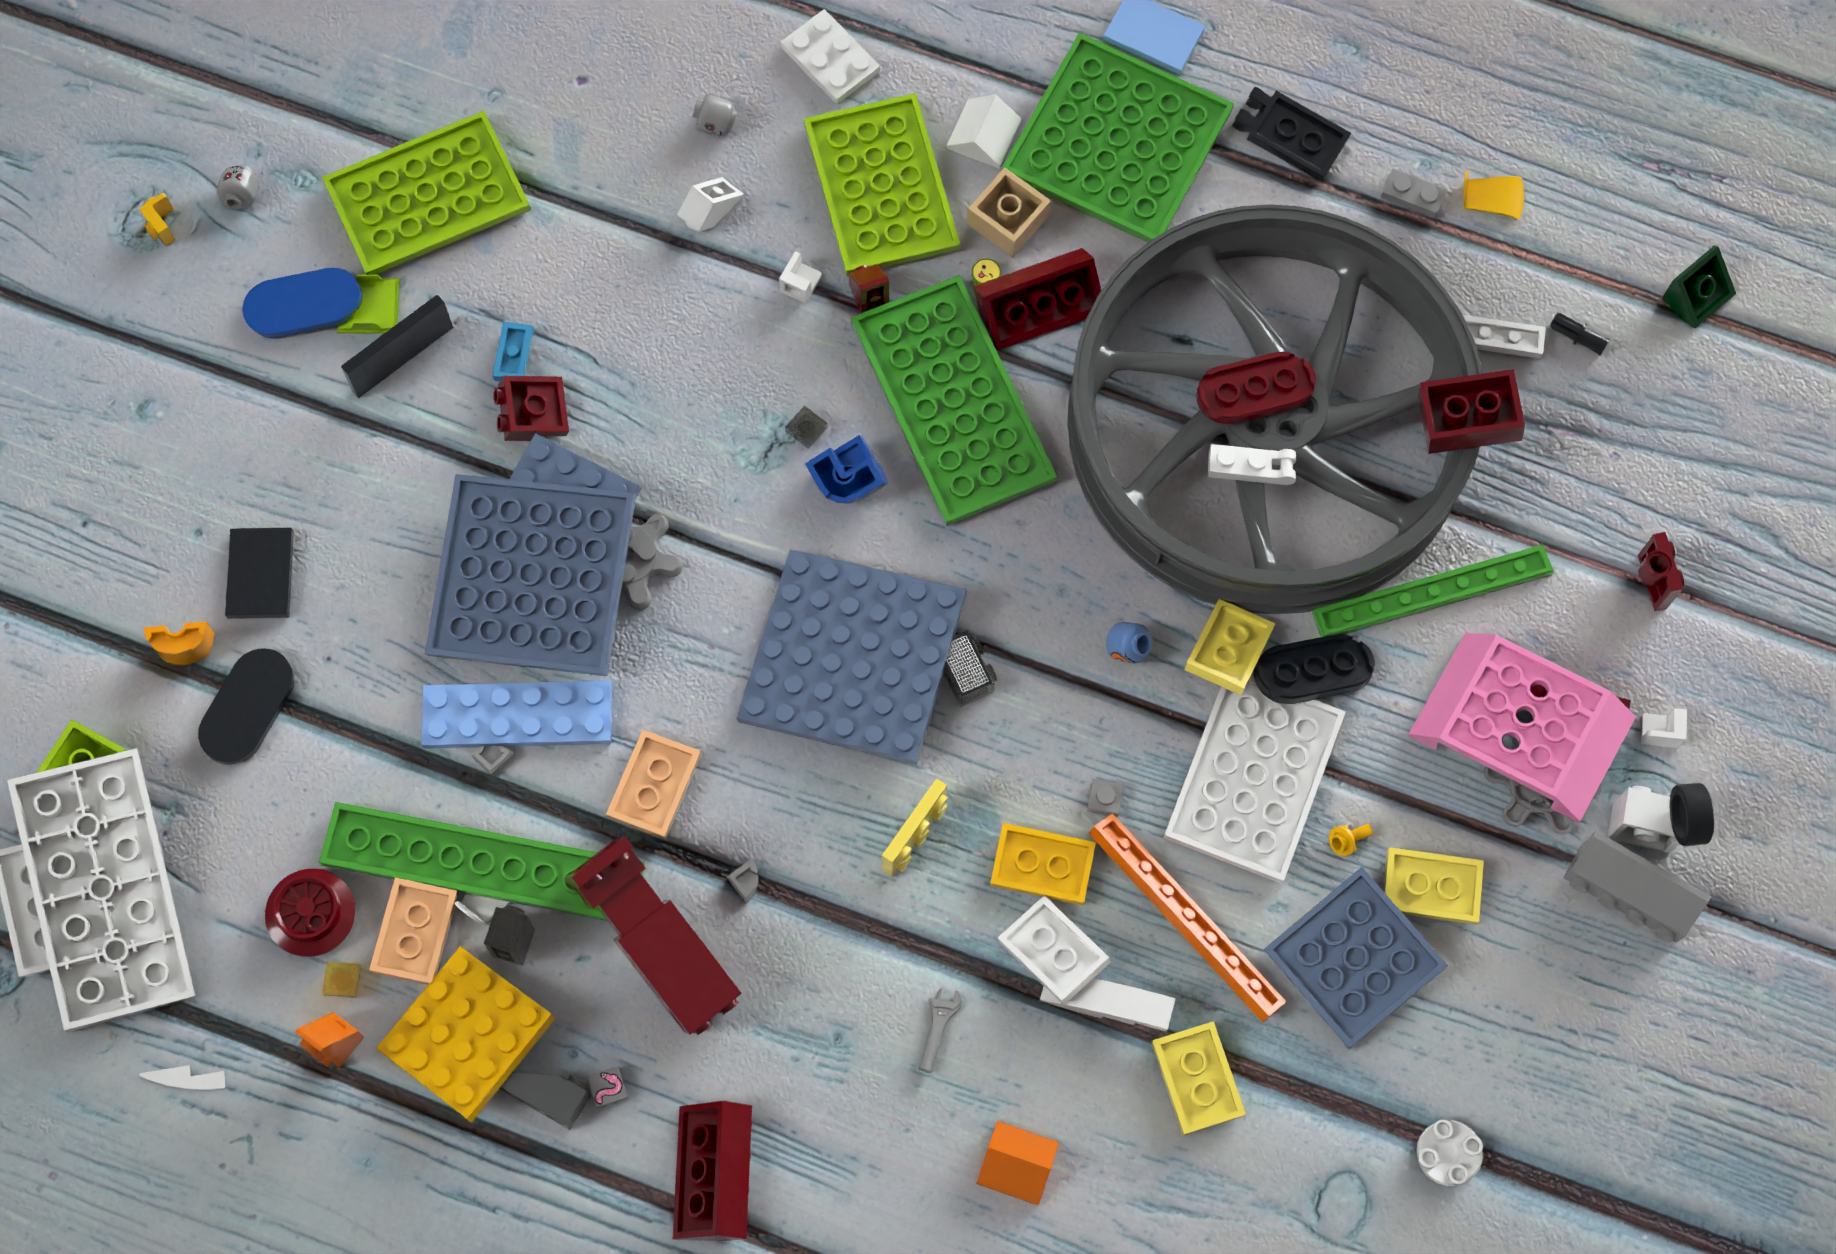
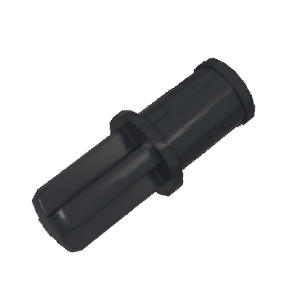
M1557 313L1550 324L1551 329L1572 339L1574 345L1579 343L1599 356L1610 340L1587 328L1586 323L1582 325L1561 313Z

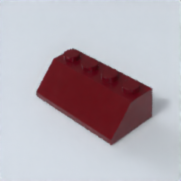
M1083 248L973 286L980 315L997 351L1086 319L1102 291L1094 257Z
M715 1101L679 1106L673 1220L674 1240L732 1241L747 1239L752 1105L729 1101Z

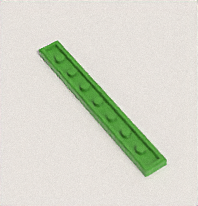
M1542 544L1313 609L1312 615L1320 637L1348 634L1548 577L1554 573V570Z

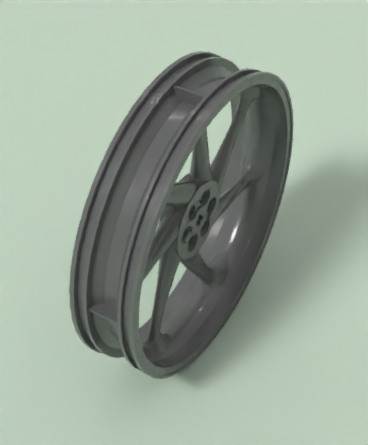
M1271 204L1240 206L1192 218L1165 231L1128 258L1107 282L1086 318L1078 342L1068 400L1067 428L1075 474L1084 497L1094 515L1112 540L1149 574L1177 591L1216 605L1218 600L1221 599L1251 613L1261 614L1305 613L1313 611V609L1363 596L1381 587L1414 562L1434 540L1447 520L1455 501L1468 481L1476 463L1480 447L1448 451L1442 472L1434 489L1425 496L1402 505L1387 499L1353 479L1323 458L1312 446L1357 431L1419 406L1420 384L1373 399L1337 406L1329 405L1328 400L1345 350L1360 283L1390 303L1423 339L1434 357L1433 370L1430 378L1426 381L1483 374L1477 347L1465 318L1450 294L1419 260L1391 239L1351 219L1322 210ZM1250 256L1284 257L1310 262L1334 270L1340 278L1339 288L1323 333L1308 361L1316 374L1314 392L1310 400L1305 405L1299 407L1307 409L1310 414L1304 415L1298 412L1297 409L1236 424H1221L1209 419L1199 410L1129 487H1121L1109 468L1102 450L1097 428L1096 395L1108 377L1115 371L1133 370L1180 376L1201 381L1205 373L1214 367L1248 359L1195 353L1113 350L1109 347L1108 343L1117 325L1129 308L1149 290L1177 274H1202L1211 282L1240 324L1256 356L1251 358L1275 352L1292 353L1267 318L1218 260ZM1253 426L1258 427L1263 433H1253L1249 428ZM1288 430L1293 436L1285 437L1280 431ZM1224 433L1229 441V446L1274 451L1282 449L1294 450L1296 452V463L1293 465V470L1296 471L1297 476L1395 524L1398 527V534L1361 558L1319 569L1297 570L1275 558L1268 528L1264 483L1235 480L1255 563V568L1209 556L1168 534L1153 522L1148 507V497L1154 488L1189 456L1219 434Z

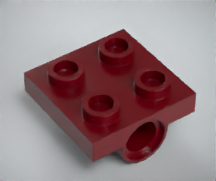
M1666 532L1653 534L1637 555L1640 562L1638 569L1639 577L1647 585L1654 611L1667 609L1684 587L1683 574L1681 570H1677L1674 561V545L1671 541H1668Z

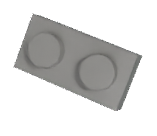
M1392 169L1381 198L1435 219L1447 189Z

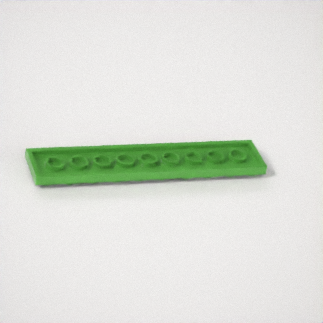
M339 802L334 804L319 860L322 866L388 879H395L396 877L457 890L460 893L607 921L597 907L589 909L577 892L571 889L564 880L566 876L597 852Z

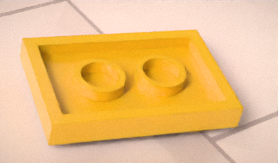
M1003 823L990 886L1039 897L1045 896L1049 899L1083 906L1096 842Z

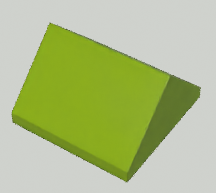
M71 719L36 773L127 750Z

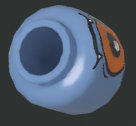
M1116 623L1111 627L1106 639L1109 655L1116 661L1135 664L1142 662L1149 655L1153 645L1149 630L1144 625L1138 623Z

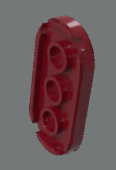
M1275 352L1210 369L1199 382L1196 400L1202 413L1209 419L1221 424H1236L1297 409L1305 405L1313 395L1316 374L1311 364L1304 358L1295 357V354L1290 352Z

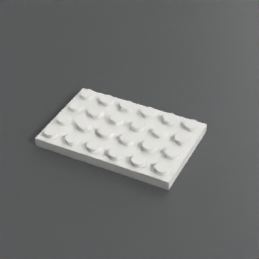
M1254 676L1250 677L1242 696L1221 687L1163 838L1283 884L1346 711L1317 700L1296 704L1274 702L1259 690Z

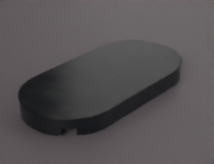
M1334 634L1278 645L1267 649L1257 662L1254 669V679L1259 690L1270 700L1281 704H1296L1362 689L1371 679L1375 660L1369 647L1362 641L1359 643L1353 640L1352 636L1346 634Z
M266 648L255 649L245 653L234 664L204 715L198 730L200 746L215 762L224 765L236 764V762L251 758L260 748L294 687L293 670L288 660L281 653Z

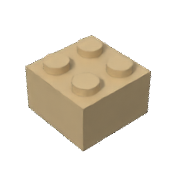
M1004 167L968 208L967 225L1013 258L1049 218L1051 200Z

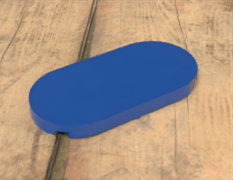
M335 267L275 278L257 284L248 292L243 302V317L253 331L266 338H279L337 326L347 322L353 317L352 314L356 308L357 310L359 309L362 301V292L358 282L351 273Z

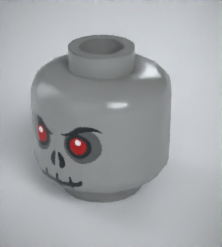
M708 94L703 102L697 100L692 117L697 118L696 125L699 130L721 137L725 132H731L737 110L733 109L732 101Z
M236 165L228 167L221 175L217 186V195L228 208L235 210L246 209L255 201L259 189V179L253 170L247 166Z

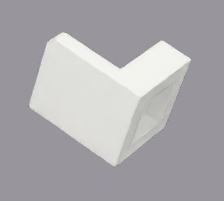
M795 251L779 278L780 292L807 304L822 274L820 271L803 264L801 253Z
M1674 708L1668 716L1644 713L1641 716L1640 744L1678 748L1686 740V709Z

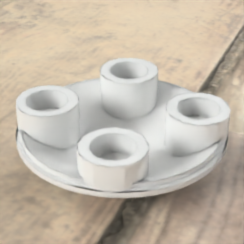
M1439 1120L1427 1127L1421 1134L1416 1149L1417 1160L1424 1174L1432 1181L1444 1186H1458L1470 1181L1478 1173L1483 1160V1145L1475 1132L1465 1124L1453 1120Z

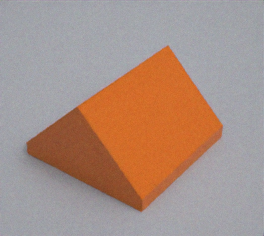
M997 1121L976 1184L1039 1206L1059 1142Z

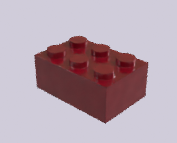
M1514 369L1420 382L1418 400L1428 454L1522 441L1525 422Z

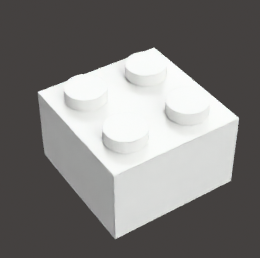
M1644 786L1628 787L1612 805L1607 837L1613 841L1665 853L1673 851L1679 843L1674 836L1670 820L1669 803L1671 793L1661 795L1652 793L1650 788Z

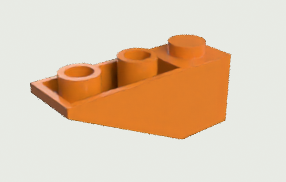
M334 1012L301 1026L295 1031L302 1038L299 1045L326 1067L332 1062L340 1068L364 1038L358 1030Z

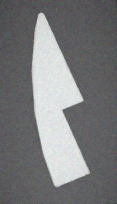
M190 1065L139 1074V1076L147 1080L183 1089L213 1090L225 1088L224 1071L191 1076Z

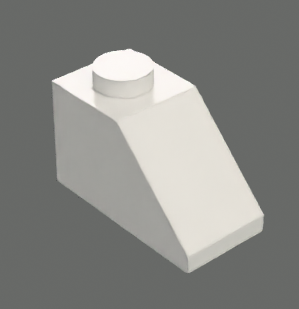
M722 177L693 185L677 215L692 230L698 232L715 227L742 199L744 194Z

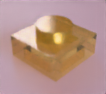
M327 961L322 994L324 996L357 998L361 971L360 964Z

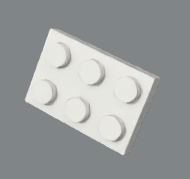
M825 9L781 41V48L836 105L880 73V65Z
M1045 896L998 937L999 943L1063 1005L1111 963L1110 958Z

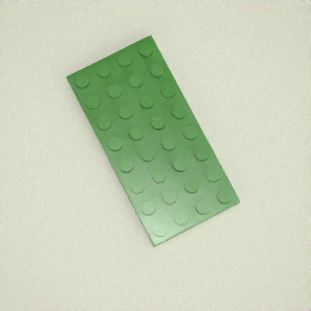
M960 275L851 317V324L946 526L1057 482L1058 477Z

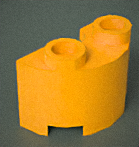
M206 621L184 623L182 630L177 633L169 632L165 625L143 627L147 641L165 662L174 665H188L207 658L210 654V648L213 645L215 632Z

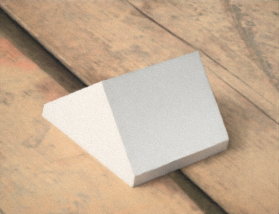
M996 94L969 98L947 143L946 149L1000 169L1022 118Z

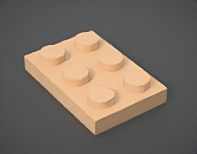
M642 729L607 810V818L666 839L700 759L701 751Z
M395 877L369 971L417 983L433 984L456 906L454 903L459 895L458 891Z

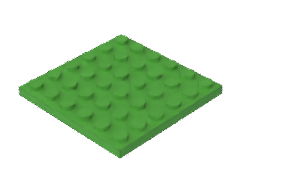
M1079 32L1001 171L1005 167L1038 192L1148 243L1168 230L1234 108V103Z

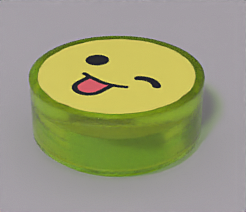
M987 258L977 261L972 267V281L975 285L1001 277L999 264Z

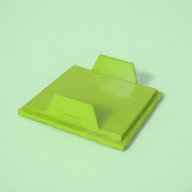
M356 275L355 279L362 292L361 305L358 310L356 308L352 318L343 324L337 325V334L386 333L398 324L400 278H381L379 275Z

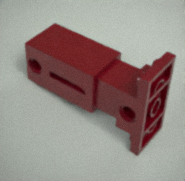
M625 836L617 838L571 872L564 880L571 889L577 892L589 909L596 907L599 909L618 934L613 941L681 1030L689 1035L692 1033L699 1035L713 1024L710 1019L718 1012L724 1015L732 1010L739 1003L736 998L742 993L672 901H661L642 876L641 872L646 867L631 849L633 846Z

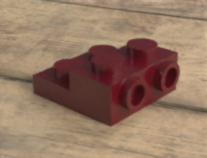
M503 376L498 387L494 388V404L500 405L501 414L497 417L498 432H504L505 441H531L535 433L540 436H567L569 433L562 377Z

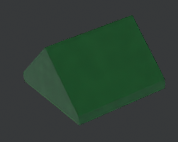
M1714 245L1673 279L1662 297L1692 328L1698 327L1736 294L1719 246Z

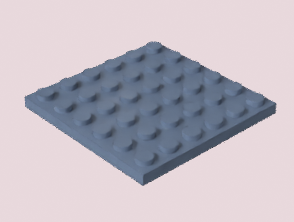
M456 474L425 654L441 658L607 676L636 495L633 492Z
M790 549L737 715L738 722L917 765L946 668L945 663L952 639L955 637L967 596L966 589Z

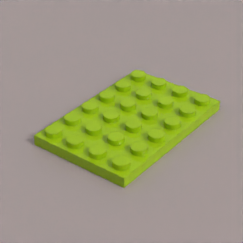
M916 93L804 118L806 134L846 276H849V273L863 265L872 266L877 264L880 268H885L960 250L961 244Z
M485 111L471 115L322 177L366 275H377L531 210L530 204Z

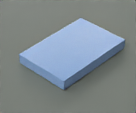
M1123 0L1103 36V41L1181 75L1205 31V25L1150 0Z

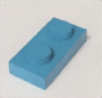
M503 322L492 375L494 381H501L503 376H525L534 333L533 325Z

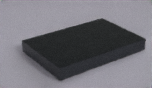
M292 527L230 529L225 608L227 619L289 618L294 539Z

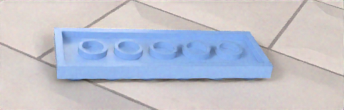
M611 681L423 685L422 747L424 749L471 748L492 745L509 747L611 744Z

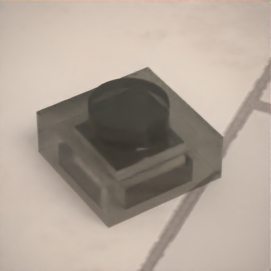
M804 405L785 426V432L809 449L828 428V423Z

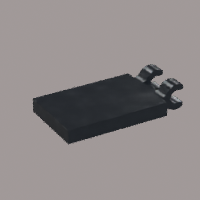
M1258 87L1253 88L1246 102V105L1250 108L1259 110L1257 115L1254 117L1248 111L1240 109L1232 124L1239 131L1250 132L1247 137L1248 141L1323 182L1351 135V132L1276 90L1273 96H1270Z

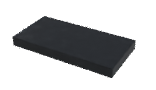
M439 295L434 296L341 365L352 392L358 398L454 328L445 302Z

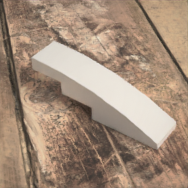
M1093 978L1065 1005L1043 986L1040 1002L1101 1019L1103 1016L1131 1025L1137 1023L1167 1032L1176 998Z

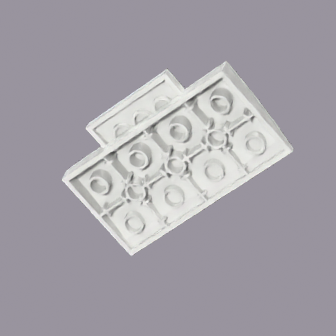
M138 749L7 780L22 844L0 849V895L16 967L20 978L51 971L64 1031H75L196 997Z

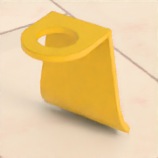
M1465 171L1464 209L1505 215L1515 220L1520 219L1524 204V187L1521 177L1499 176L1469 180V171Z

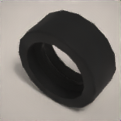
M1701 783L1675 785L1670 794L1669 809L1672 830L1676 840L1682 846L1708 844L1712 840L1714 833V811L1707 788Z

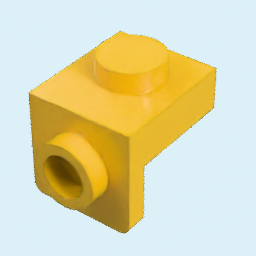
M164 193L151 197L139 208L147 222L144 228L153 240L159 238L166 247L174 242L175 238L169 227L162 220V217L170 213L173 207Z

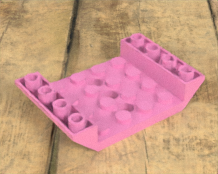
M1465 633L1410 730L1408 737L1434 750H1437L1441 743L1553 800L1550 809L1580 823L1636 716L1611 691L1497 635ZM1533 685H1542L1546 688L1548 694L1545 697L1538 698L1532 695L1530 688ZM1526 710L1533 715L1534 720L1527 724L1521 723L1516 718V713ZM1512 736L1518 740L1519 747L1514 750L1507 749L1503 746L1502 739Z

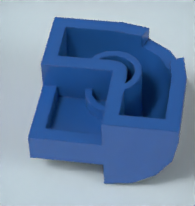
M861 435L856 436L835 450L830 447L805 463L819 490L826 498L836 503L850 504L863 500L888 484L881 465L877 463Z

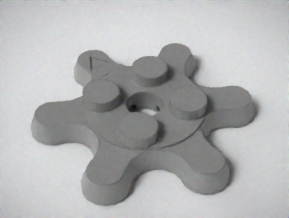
M656 514L651 516L641 526H631L628 550L633 551L635 555L632 561L625 563L621 590L627 593L630 605L637 610L645 609L651 604L652 598L648 590V582L652 577L656 575L675 577L681 573L683 568L682 561L678 556L664 554L658 548L659 539L669 528L668 520L662 515Z
M1511 736L1512 742L1518 748V740ZM1486 766L1484 767V776L1489 782L1503 784L1511 791V802L1504 808L1502 815L1508 825L1520 826L1525 822L1529 814L1540 813L1548 819L1550 827L1555 833L1564 835L1572 830L1574 825L1572 819L1550 809L1553 800ZM1601 785L1599 786L1598 790L1596 791V793H1595L1593 799L1597 798L1598 795L1600 794V792H1601Z

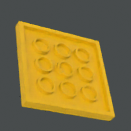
M460 946L437 973L433 984H428L376 1049L472 1123L556 1018Z

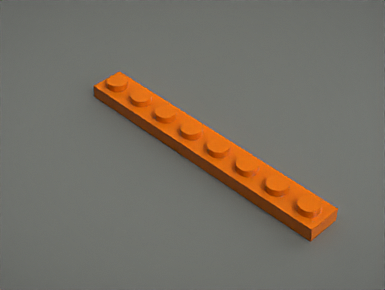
M1113 813L1089 831L1090 836L1262 1023L1287 1002Z

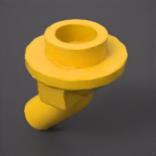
M1369 823L1349 830L1347 825L1331 829L1328 840L1330 847L1337 855L1347 857L1357 850L1355 842L1374 834Z

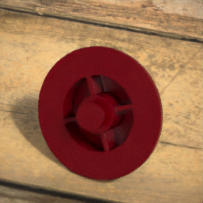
M314 868L296 871L281 880L268 898L265 908V923L269 935L281 949L292 955L315 957L326 954L339 946L352 929L356 913L354 897L347 884L334 873Z

